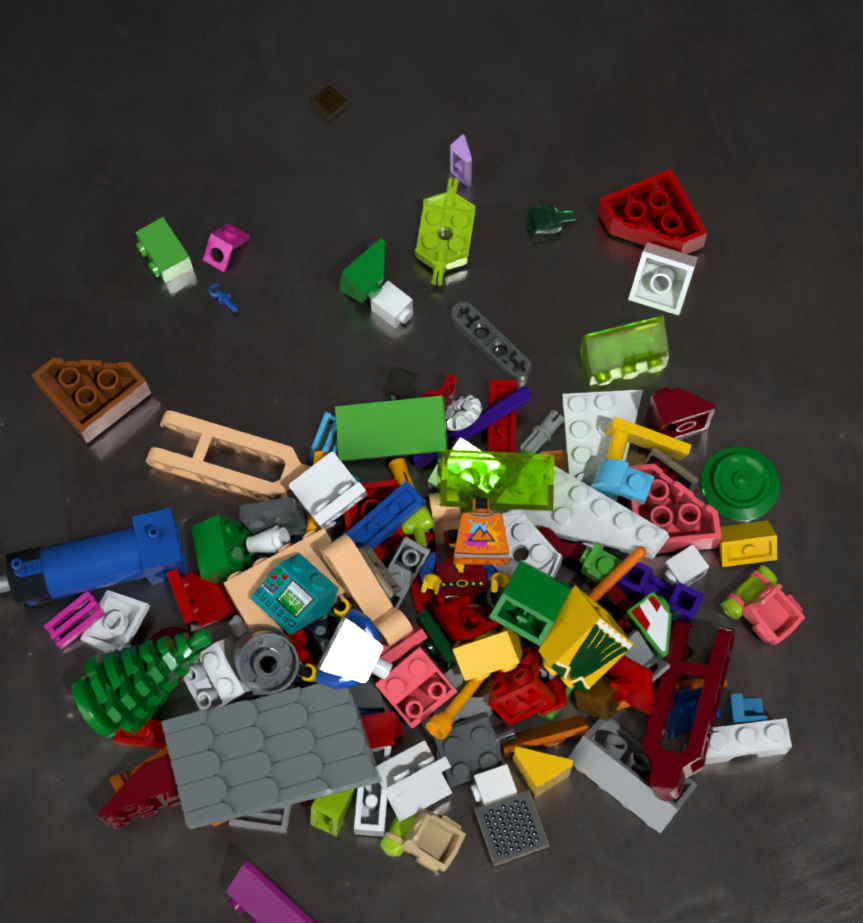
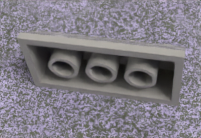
M610 718L609 721L599 719L581 738L568 759L574 760L573 765L577 771L584 773L600 789L608 792L624 808L631 810L644 820L647 826L661 834L698 784L688 777L685 780L682 793L677 799L673 801L659 800L654 795L649 781L652 765L646 757V751L642 746L643 742L614 719Z

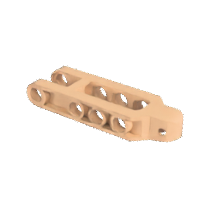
M165 411L160 425L161 427L165 426L176 432L183 433L187 438L199 441L193 458L157 447L150 448L146 458L148 465L161 471L262 502L285 497L297 498L290 489L289 484L311 468V466L300 463L295 451L290 446L175 411ZM216 444L235 449L236 453L241 454L245 452L261 457V460L266 462L268 459L285 464L281 479L273 483L204 462V458L210 445L216 446Z

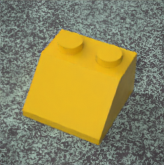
M500 623L498 626L469 640H456L452 649L465 681L473 678L475 681L483 680L489 677L491 672L500 669L501 672L510 671L518 666L523 654L519 634Z

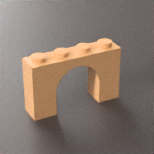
M324 528L319 531L312 530L303 536V540L294 545L292 543L284 545L274 556L270 558L263 557L257 560L252 568L244 572H235L228 577V581L224 582L229 597L248 629L257 625H270L279 628L283 632L282 627L251 599V596L279 563L298 553L304 556L339 588L334 606L342 602L340 599L342 598L349 599L321 553L323 548L332 543Z

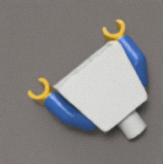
M340 599L346 604V609L339 612L334 608V612L341 617V620L318 666L305 664L306 667L312 669V676H301L304 681L317 682L332 689L352 688L358 685L359 682L366 683L371 673L385 680L391 671L392 663L379 657L384 647L379 643L380 633L370 617L353 608V605L347 599Z

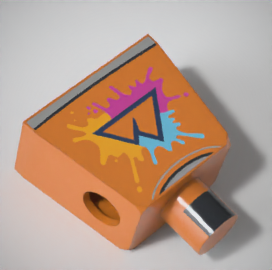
M474 498L472 500V513L461 514L453 564L508 565L510 553L503 515L501 513H490V500L488 498Z

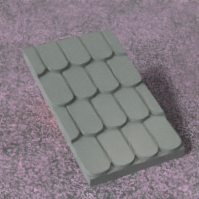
M321 684L304 688L297 687L251 701L243 700L215 709H204L161 721L186 826L190 829L210 824L215 827L234 818L381 782L352 688L332 689Z

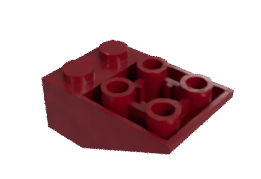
M169 753L143 763L97 813L98 818L108 828L113 826V829L124 827L130 823L129 819L141 816V818L150 817L158 812V808L166 805L169 807L181 805Z

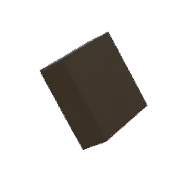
M331 85L327 86L311 100L312 105L328 120L347 106V100Z

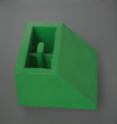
M216 515L191 527L201 579L221 584L228 581V577L238 571L244 572L252 568L256 562L257 555L250 553L246 546V539L252 536V534L244 524L221 515Z
M520 560L495 603L489 618L541 646L572 588L529 563Z

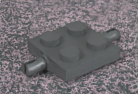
M483 713L452 724L451 732L443 740L433 736L436 744V755H434V758L437 761L446 756L451 767L445 770L444 773L451 788L473 780L474 775L503 766L500 744L516 739L513 727L496 733L492 728L488 714Z

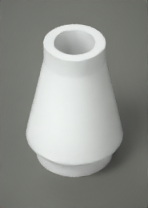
M274 526L246 539V546L250 553H278L281 547L290 544V536L287 529L284 527L280 528L279 526Z

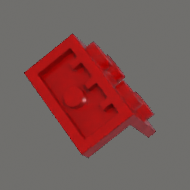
M177 569L166 572L189 632L239 613L229 597L224 583L216 584L201 579L199 570L180 576Z
M537 644L522 650L523 654L516 668L507 672H501L500 669L494 673L488 705L509 726L555 705L556 695L539 679L542 659L538 651L541 646Z

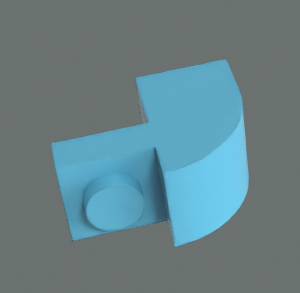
M602 460L591 487L614 501L617 500L619 495L644 505L655 476L628 467L629 463L622 460Z

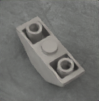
M406 536L393 551L385 565L401 587V591L389 599L393 607L397 609L430 552L429 548Z

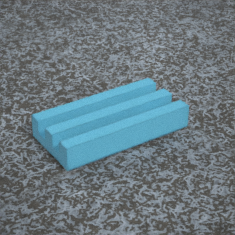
M325 412L306 459L308 464L312 465L314 463V452L318 451L328 423L331 420L334 422L322 450L329 452L337 432L336 415ZM336 441L332 452L338 457V443Z

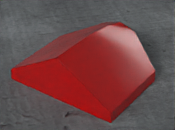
M467 594L434 608L435 616L451 640H469L499 625L498 622L489 618L492 610L471 600V597Z

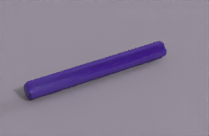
M526 386L521 387L481 412L477 420L470 426L449 432L447 434L448 451L452 449L450 445L455 437H461L466 441L532 400L533 397ZM447 452L412 455V460L416 467L421 469Z

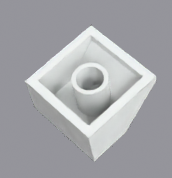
M647 242L628 300L679 315L698 257Z

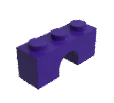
M640 562L616 583L628 598L637 603L652 592L657 596H662L669 604V611L672 614L671 620L675 622L677 619L692 621L705 595L680 582L678 585H670L661 581L653 575L652 568Z

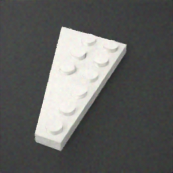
M535 454L491 508L493 513L501 514L521 509L536 528L548 527L561 539L575 542L580 540L592 543L593 546L598 542L601 544V548L607 546L628 554L632 553L638 546H643L647 551L644 557L650 559L656 556L669 538L667 531Z

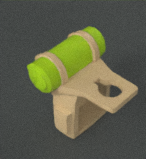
M428 807L402 821H399L396 815L379 844L382 850L387 855L393 857H400L405 851L416 856V862L433 872L437 870L446 871L466 835L461 830V825L448 816H436L427 809Z

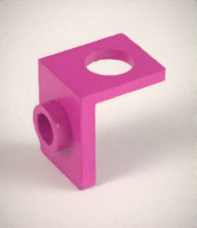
M229 223L210 234L203 261L225 272L233 249L248 241L250 235ZM213 248H219L223 252L224 258L221 262L213 258Z

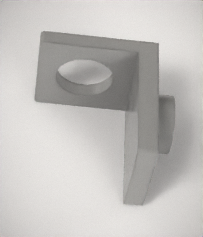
M634 629L627 635L634 645L624 655L648 669L659 666L652 673L654 682L670 668L669 663L653 655L637 630Z

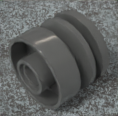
M257 625L246 630L237 639L233 650V662L243 684L251 691L262 695L276 694L285 690L295 680L299 670V656L289 637L279 628L270 625ZM272 656L268 662L260 663L263 657Z

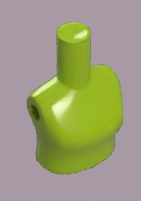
M424 499L427 504L402 524V530L406 535H414V540L426 547L425 532L434 527V522L429 511V502Z

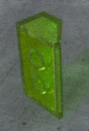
M663 316L584 335L580 358L589 386L594 384L602 386L609 384L614 379L622 377L623 379H631L642 372L649 371L650 373H655L664 369L668 363L669 349Z

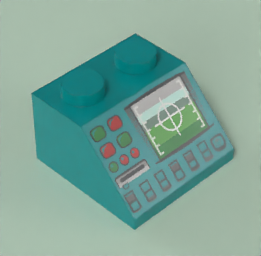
M298 553L279 563L252 594L251 599L289 635H292L330 613L339 588L304 556Z

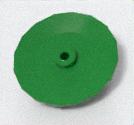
M729 447L716 452L706 462L701 474V492L707 505L709 504L716 509L718 515L732 521H751L764 516L774 506L780 492L779 475L773 463L761 452L748 447Z

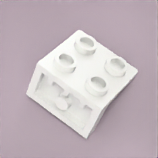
M334 452L327 454L289 484L290 489L321 529L326 528L367 496L364 487L354 479Z

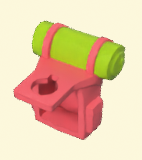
M763 565L756 571H753L750 577L733 593H729L721 603L722 610L729 618L738 620L741 616H744L752 624L751 628L759 638L770 645L780 643L806 618L802 613V607L795 601L794 597L790 594L785 595L780 590L783 586L777 583L776 575Z

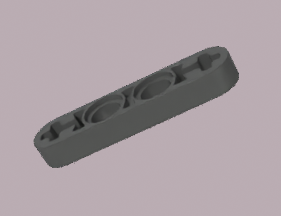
M459 302L453 306L451 311L453 324L505 375L517 382H524L529 378L531 373V362L473 305L468 302ZM459 312L463 314L468 312V319L472 322L470 328L469 321L465 317L459 319ZM483 327L489 331V335L481 339L475 336L474 331L477 328ZM497 345H503L508 349V353L504 356H497L493 353V348ZM514 364L518 367L523 365L524 372L522 373L521 371H517L515 373Z

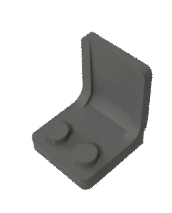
M293 497L239 507L240 519L252 536L274 526H279L280 528L284 527L287 529L290 543L293 545L303 540L308 518ZM255 552L257 555L256 561L263 557L270 558L277 553Z

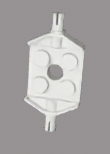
M521 509L502 513L510 559L508 565L493 566L498 572L507 574L510 579L520 562L513 558L515 550L526 548L529 551V555L524 561L555 578L563 559L562 555L552 547Z

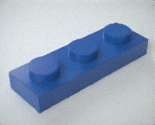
M406 480L351 528L346 535L354 542L357 549L370 544L374 550L427 503Z

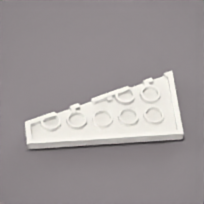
M643 390L562 394L569 475L590 487L592 486L600 462L606 457L612 437L604 433L607 423L615 416L635 423ZM627 442L622 461H626L629 442ZM580 540L578 542L574 541V543L583 544L585 548H587L588 546L589 548L593 549L594 547L592 543L584 542Z

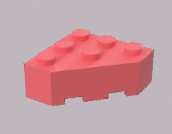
M655 464L628 466L655 476L645 504L627 499V507L629 510L668 532L669 538L657 554L680 552L692 544L697 550L718 547L722 535L716 509L709 504H704L694 496L693 492L678 481L672 480Z

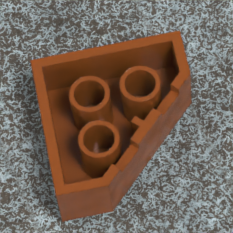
M52 358L31 374L40 391L86 443L93 440L151 394L146 380L130 362H118L116 364L103 363L99 360L80 359L79 362Z

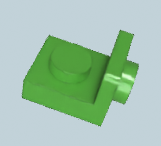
M596 542L593 549L587 546L579 562L584 564L580 572L600 583L622 560L600 549L601 544Z

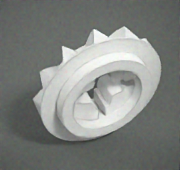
M472 395L466 398L461 396L457 401L452 400L451 405L445 406L446 429L457 431L474 423L482 411L480 401Z

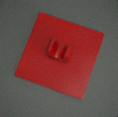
M623 655L608 670V677L614 680L610 687L617 690L612 694V697L620 702L624 701L650 716L654 703L652 670Z

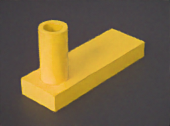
M616 416L607 423L604 432L612 436L605 459L622 460L627 442L651 451L654 447L658 448L670 458L678 461L688 456L691 449V444Z

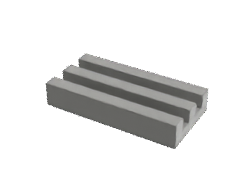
M292 804L274 808L284 810L283 815L265 812L246 815V817L282 822L281 826L237 820L236 818L229 820V826L287 834Z

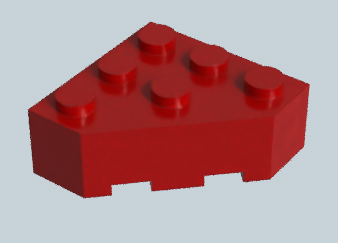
M672 169L600 198L598 214L611 235L644 246L649 242L685 254L704 247L707 231Z

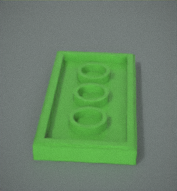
M444 396L335 406L338 458L341 462L448 451Z

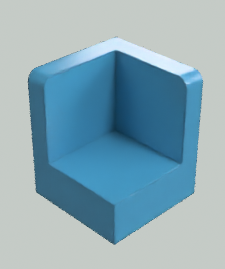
M731 694L727 699L729 726L768 721V716L763 714L761 698H743L742 694Z

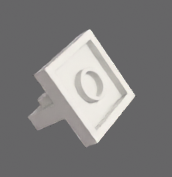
M425 740L377 765L381 779L379 783L399 821L412 816L452 793L442 774L443 771L451 767L446 756L436 761Z

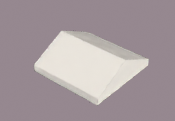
M107 590L100 602V606L106 615L84 631L80 639L105 652L117 649V651L122 650L124 646L130 645L150 605Z

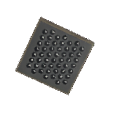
M529 790L474 809L493 866L509 862L550 846Z

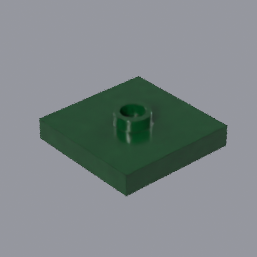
M424 609L416 614L417 625L423 629L428 637L423 643L431 655H435L445 672H448L457 664L453 648L429 612Z

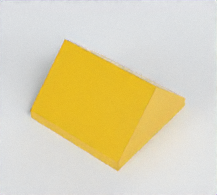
M515 747L512 764L535 798L568 778L574 760Z

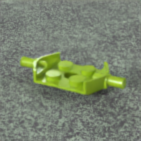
M453 178L448 179L447 192L423 200V211L417 247L415 248V257L433 268L431 281L433 285H436L438 276V286H441L446 270L463 266L468 261L475 205L457 194L459 183L457 178H454V184ZM442 231H449L453 236L449 240H442L438 237V234Z

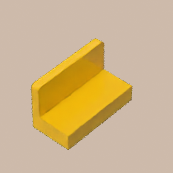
M769 521L720 527L722 539L719 543V552L722 567L778 560L777 535Z

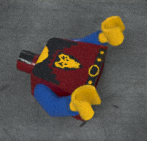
M458 529L444 532L445 544H438L433 552L428 554L419 569L422 581L421 592L425 593L427 588H429V597L462 596L466 594L482 595L489 584H491V592L496 593L498 592V586L505 588L509 581L507 574L498 572L492 565L453 564Z

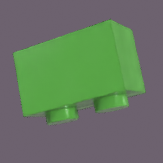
M163 217L136 231L139 242L135 245L142 257L148 256L151 263L148 265L156 278L161 276L166 284L193 269L189 255Z

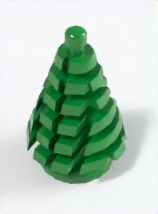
M202 628L195 632L192 637H189V634L186 632L176 634L175 641L168 636L159 638L157 643L150 640L140 646L128 645L119 651L117 649L109 650L104 653V656L101 653L88 658V662L85 663L87 675H80L74 679L71 686L73 698L80 713L93 730L104 738L110 739L120 731V728L127 733L132 730L133 735L136 734L157 712L158 704L160 703V707L168 698V692L170 693L179 684V677L184 678L190 672L189 662L192 664L197 662L201 657L200 648H204L212 643V634L208 629Z

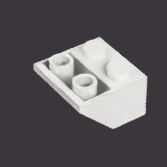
M236 636L217 641L201 652V657L195 664L189 662L190 672L183 679L200 710H211L233 704L245 698L247 693L251 694L253 692L243 684L233 662V650L238 639Z

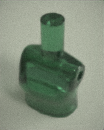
M548 203L541 207L528 208L526 219L533 235L539 233L548 235L561 231L562 222L577 220V213L575 210L559 212L552 203Z

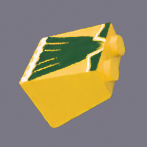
M575 585L571 589L538 651L545 659L543 666L553 676L560 674L561 680L569 688L572 689L575 686L583 693H586L634 644L610 613Z

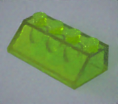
M442 449L438 452L437 465L440 507L472 508V500L474 498H488L490 500V509L553 511L555 455Z

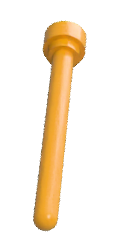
M474 678L470 679L443 713L434 714L427 722L426 728L428 732L437 739H445L452 730L453 718L485 679L475 681Z

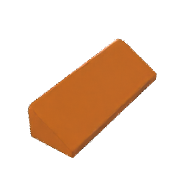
M576 716L516 732V739L500 745L504 758L514 756L515 747L535 751L582 738L589 730V727L582 716Z

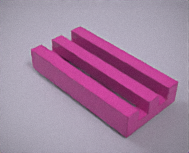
M86 591L43 627L46 631H49L51 638L56 641L58 648L63 649L106 615V613L92 593ZM88 601H90V603H88L84 608H82L79 612H77L74 616H72L69 620H67V621H66L64 624H62L59 628L55 629V628H56L57 626H59L62 622H64L67 618H69L73 613H75L78 609H80L83 605H85ZM95 608L96 612H94L91 616L84 620L80 625H78L65 637L61 638L60 635H62L71 626L75 625L86 614H88L91 610Z

